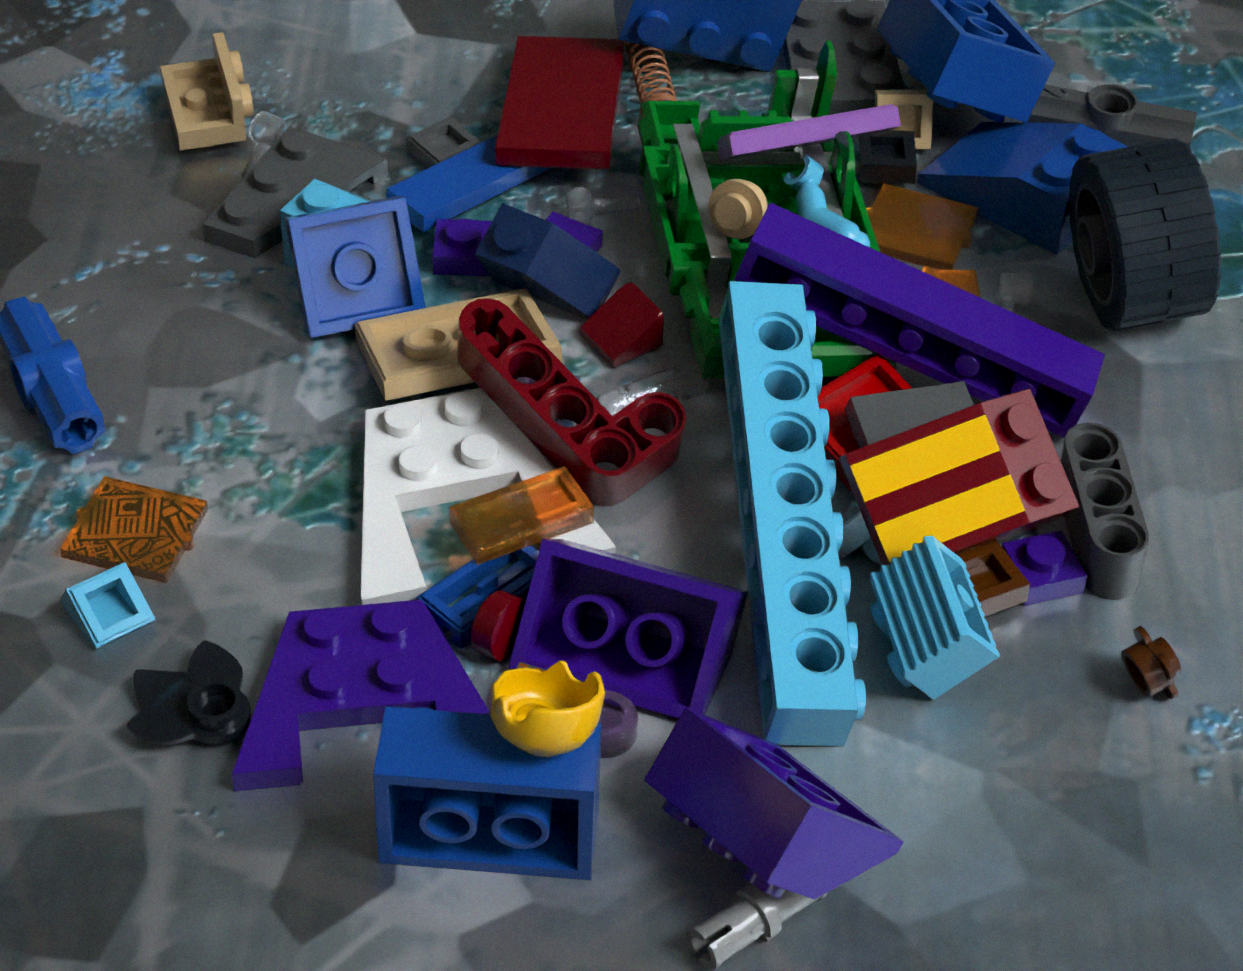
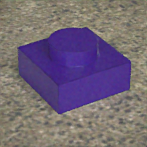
M437 219L432 256L433 275L490 277L475 255V252L492 221Z
M1062 530L1002 543L1001 547L1030 583L1027 602L1022 603L1023 606L1084 593L1087 574Z

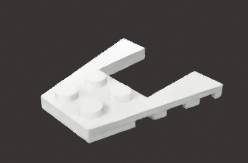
M481 388L366 410L361 605L417 600V596L427 590L401 512L519 489L540 545L542 539H564L616 554V547L531 441Z

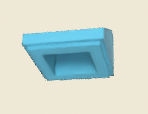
M126 562L67 588L60 599L68 615L95 650L156 620Z

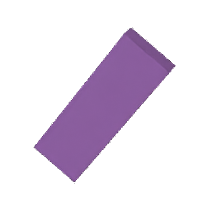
M889 104L730 132L720 137L716 143L720 161L834 142L835 135L840 131H848L851 138L885 133L900 127L901 124L898 107Z

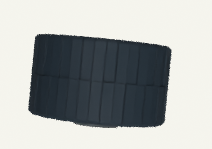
M1173 138L1080 156L1072 168V175L1069 181L1070 231L1080 280L1100 324L1107 330L1114 332L1207 314L1217 300V293L1220 287V238L1214 204L1208 189L1209 186L1200 168V163L1196 156L1192 154L1191 149L1184 142Z

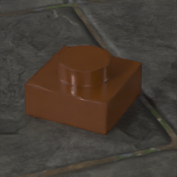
M997 540L956 554L967 566L965 569L970 574L969 579L974 584L973 589L978 595L976 598L982 606L980 608L985 616L1027 602L1030 583Z

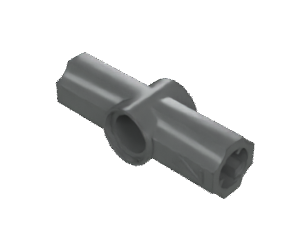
M1115 84L1097 86L1090 93L1045 85L1027 122L1082 123L1092 129L1103 132L1106 136L1128 147L1175 138L1184 142L1190 148L1197 112L1139 102L1131 90Z

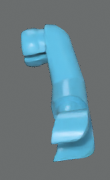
M805 155L803 157L805 161L803 172L798 177L791 172L784 176V182L798 192L795 197L797 214L870 247V240L867 234L859 231V227L855 223L827 209L824 192L818 186L823 177L824 167L808 155Z

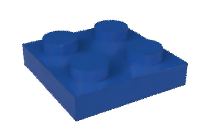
M396 196L285 218L308 337L313 338L355 329L354 323H358V321L426 308L406 197Z

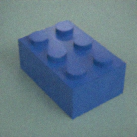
M889 0L876 29L891 46L890 53L903 60L909 67L908 74L922 82L928 89L926 95L931 100L949 108H957L959 103L972 106L977 113L996 122H1004L1005 118L1009 117L1027 123L1055 65L1050 56L995 0Z
M385 706L373 771L379 863L591 880L599 816L601 723L597 724L593 734L581 747L567 754L541 757L522 751L503 738L497 731L489 713L440 711L426 707L402 708Z

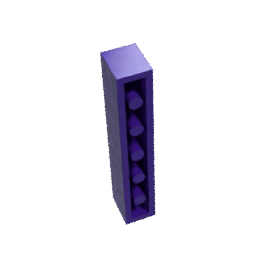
M769 203L734 278V281L803 285L806 310H813L815 312L816 326L944 384L964 381L970 396L983 402L1031 389L1047 430L1065 438L1070 428L1077 425L1094 394L1105 357L1104 353L773 203Z

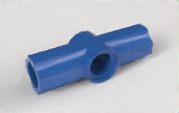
M25 296L5 302L4 308L0 312V344L9 359L12 378L23 406L27 410L35 409L54 448H64L71 454L91 449L95 440L106 432L103 415L87 387L84 368L74 343L71 339L62 341L42 303H33Z

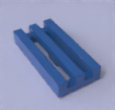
M512 532L417 596V600H423L441 632L444 634L447 631H451L452 642L462 649L472 642L471 629L475 615L480 605L489 595L502 590L525 600L527 599L539 551L515 532ZM517 557L522 558L500 574L497 573L498 570ZM477 585V589L475 591L470 593L468 596H466L453 606H448V604H450L451 602H453L461 595H463L464 593H466L467 591H469Z

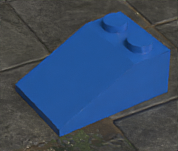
M980 122L918 174L917 183L1058 255L1073 242L1070 231V198L1068 195L1070 176L1072 175V168L1075 162L1083 155L1128 146L1082 123Z

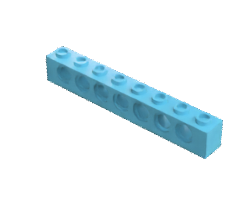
M729 281L719 317V330L747 591H749L748 601L763 739L777 745L844 746L854 721L863 719L866 707V690L864 681L854 678L852 662L855 661L858 651V630L856 623L847 622L845 606H847L850 598L851 578L849 568L839 564L838 552L843 541V518L840 512L832 511L831 499L836 488V466L834 460H826L824 447L829 437V414L827 409L819 408L818 396L822 388L823 369L821 360L813 359L811 351L816 335V316L813 310H806L803 285ZM805 667L814 669V670L817 671V672L808 670V669H806Z

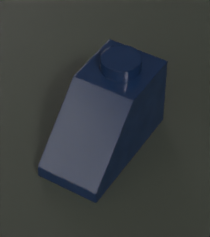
M504 203L501 204L475 252V255L494 282L514 290L525 288L531 297L587 320L605 303L621 273L616 265L554 223Z

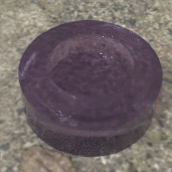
M605 690L598 723H601V758H613L627 752L635 743L638 713L634 704L627 697L617 692Z

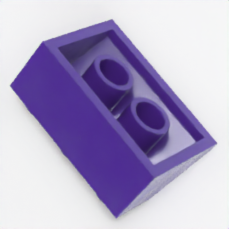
M542 539L508 668L516 669L518 663L523 662L546 670L558 661H565L572 675L582 682L586 680L591 672H598L603 681L604 697L676 718L681 716L685 707L705 715L731 658L749 591L564 539Z
M686 707L644 779L646 783L666 798L662 809L667 814L687 826L696 829L702 828L706 832L701 840L705 846L730 861L737 863L741 861L744 863L747 869L743 877L758 889L777 898H781L785 890H789L815 900L896 855L904 843L898 836L779 745Z

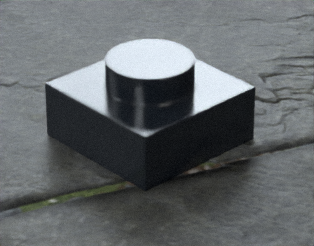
M890 130L885 133L857 137L859 182L885 185L893 183L915 184L917 159L914 131Z

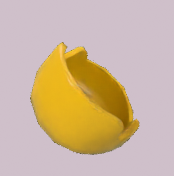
M558 661L544 671L527 667L503 671L491 685L487 703L489 715L503 738L518 749L533 756L551 757L572 752L581 747L593 734L600 718L605 690L602 677L598 672H591L586 680L581 682L572 675L567 662Z

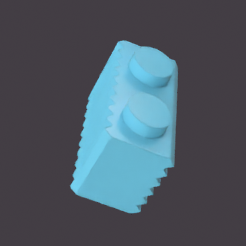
M924 536L922 543L913 544L912 550L902 551L901 557L892 558L889 565H881L880 572H871L869 579L877 601L870 605V611L879 628L890 637L894 650L887 654V661L896 678L908 688L916 686L934 700L999 658L1000 653L995 648L997 644L992 639L993 634L989 630V624L984 618L985 614L980 608L982 605L976 598L978 595L973 589L974 584L969 579L970 574L965 569L967 567L958 555L934 536Z

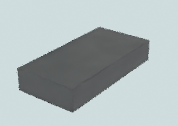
M961 381L850 397L845 411L858 446L862 448L968 408L974 404L965 382Z

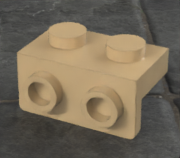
M223 32L212 33L214 58L160 66L162 86L180 151L194 148L205 149L220 144L246 141L244 118L254 116L251 91L248 83L241 84L244 83L239 51H229Z

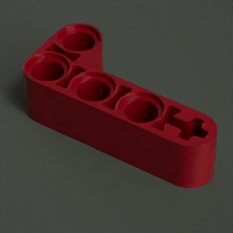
M490 298L477 299L468 303L461 311L458 322L457 358L463 370L589 502L599 506L619 504L670 468L677 460L686 423V414L681 403L673 396L662 392L647 393L638 397L612 416L505 304ZM527 377L535 380L536 382L531 384H524L516 381L515 379ZM566 419L575 422L577 425L574 427H564L558 425L555 421ZM655 428L663 431L666 435L654 436L644 430ZM608 462L616 465L619 469L607 471L600 469L596 464Z

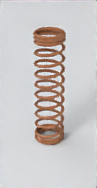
M625 41L626 52L629 57L640 103L646 101H677L663 49ZM647 50H652V51H650V52H648V53H642V52L647 51ZM637 56H643L640 60L636 59ZM658 59L661 60L660 63H653ZM639 64H647L642 68L638 67ZM660 67L663 68L662 71H655ZM642 72H649L644 76L640 75ZM662 75L665 76L664 79H657ZM644 80H652L646 84L643 83ZM664 83L667 84L666 87H659ZM646 88H654L649 92L645 91Z

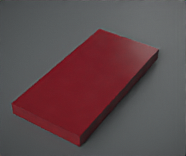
M518 36L495 147L496 165L609 169L625 58V41L602 38Z

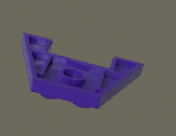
M422 599L290 611L288 613L232 772L234 792L296 786L304 783L299 731L379 724L383 722L385 706L402 708L426 707L440 711L489 713L487 706Z

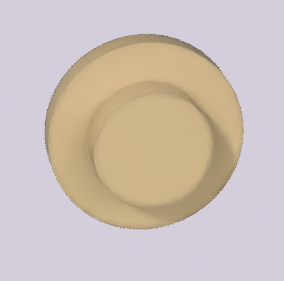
M729 179L718 185L712 191L708 203L709 215L715 227L724 235L734 239H745L752 236L767 209V200L763 191L756 184L742 179Z

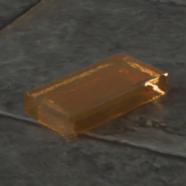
M564 466L449 507V520L478 565L542 542V539H550L594 523V506Z

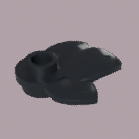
M207 640L202 641L190 658L188 672L135 670L133 674L134 690L137 702L143 711L131 718L127 723V729L142 741L156 745H174L195 739L207 744H220L237 738L249 726L251 720L250 703L245 694L240 691L243 680L242 666L233 655L217 644Z

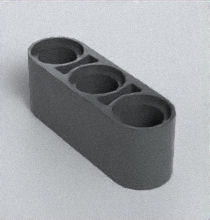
M1087 422L1077 424L1070 428L1065 435L1060 459L1079 504V508L1064 515L1073 551L1087 574L1086 589L1103 599H1124L1134 594L1139 586L1149 543L1148 529L1123 445L1117 433L1099 423Z

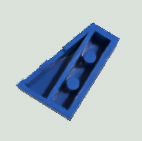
M613 0L618 40L769 72L772 71L802 0Z

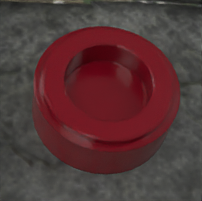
M499 590L489 595L483 601L475 615L471 629V640L476 652L497 661H504L512 655L526 603L525 599Z

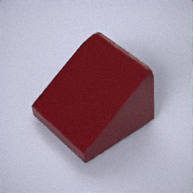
M629 282L619 288L580 326V335L614 368L663 345L664 315L661 309L633 282Z

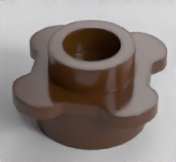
M1142 626L1135 628L1133 633L1137 642L1121 651L1122 661L1131 679L1148 698L1162 690L1170 699L1177 697L1179 694L1174 684V677L1181 672V665L1175 652L1164 638L1159 637L1152 641L1148 632Z

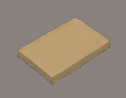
M525 288L354 323L356 342L385 401L475 382L458 362L457 340L461 311L468 303L477 299L490 298L505 304L561 362L562 347Z

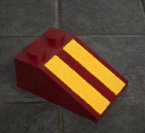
M1031 389L978 403L851 451L839 458L882 565L891 564V559L901 557L902 551L912 550L913 544L922 543L924 536H934L952 552L958 554L995 540L1000 543L1037 531L1079 508L1077 499Z

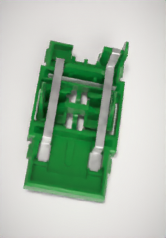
M825 41L819 54L816 68L776 70L767 113H762L761 116H748L747 110H738L737 116H719L718 110H709L708 118L701 122L700 125L698 120L700 101H646L641 103L638 131L642 149L638 169L643 177L642 185L664 274L668 278L667 286L671 295H680L685 318H690L691 320L690 336L701 378H725L719 317L729 281H734L750 244L740 243L739 239L724 235L713 224L709 215L708 203L712 191L718 185L729 179L750 181L763 191L767 200V207L769 203H773L797 214L795 197L798 192L784 182V176L791 172L798 177L805 167L803 157L808 155L824 167L823 177L818 186L824 192L827 209L855 223L859 227V231L867 234L870 240V248L880 252L855 176L854 148L848 131L838 132L835 135L834 142L720 161L716 141L730 132L827 116L829 114L837 79L835 51L831 41ZM816 326L815 341L811 351L812 358L820 359L822 362L823 377L842 376L878 354ZM884 357L895 369L897 362Z

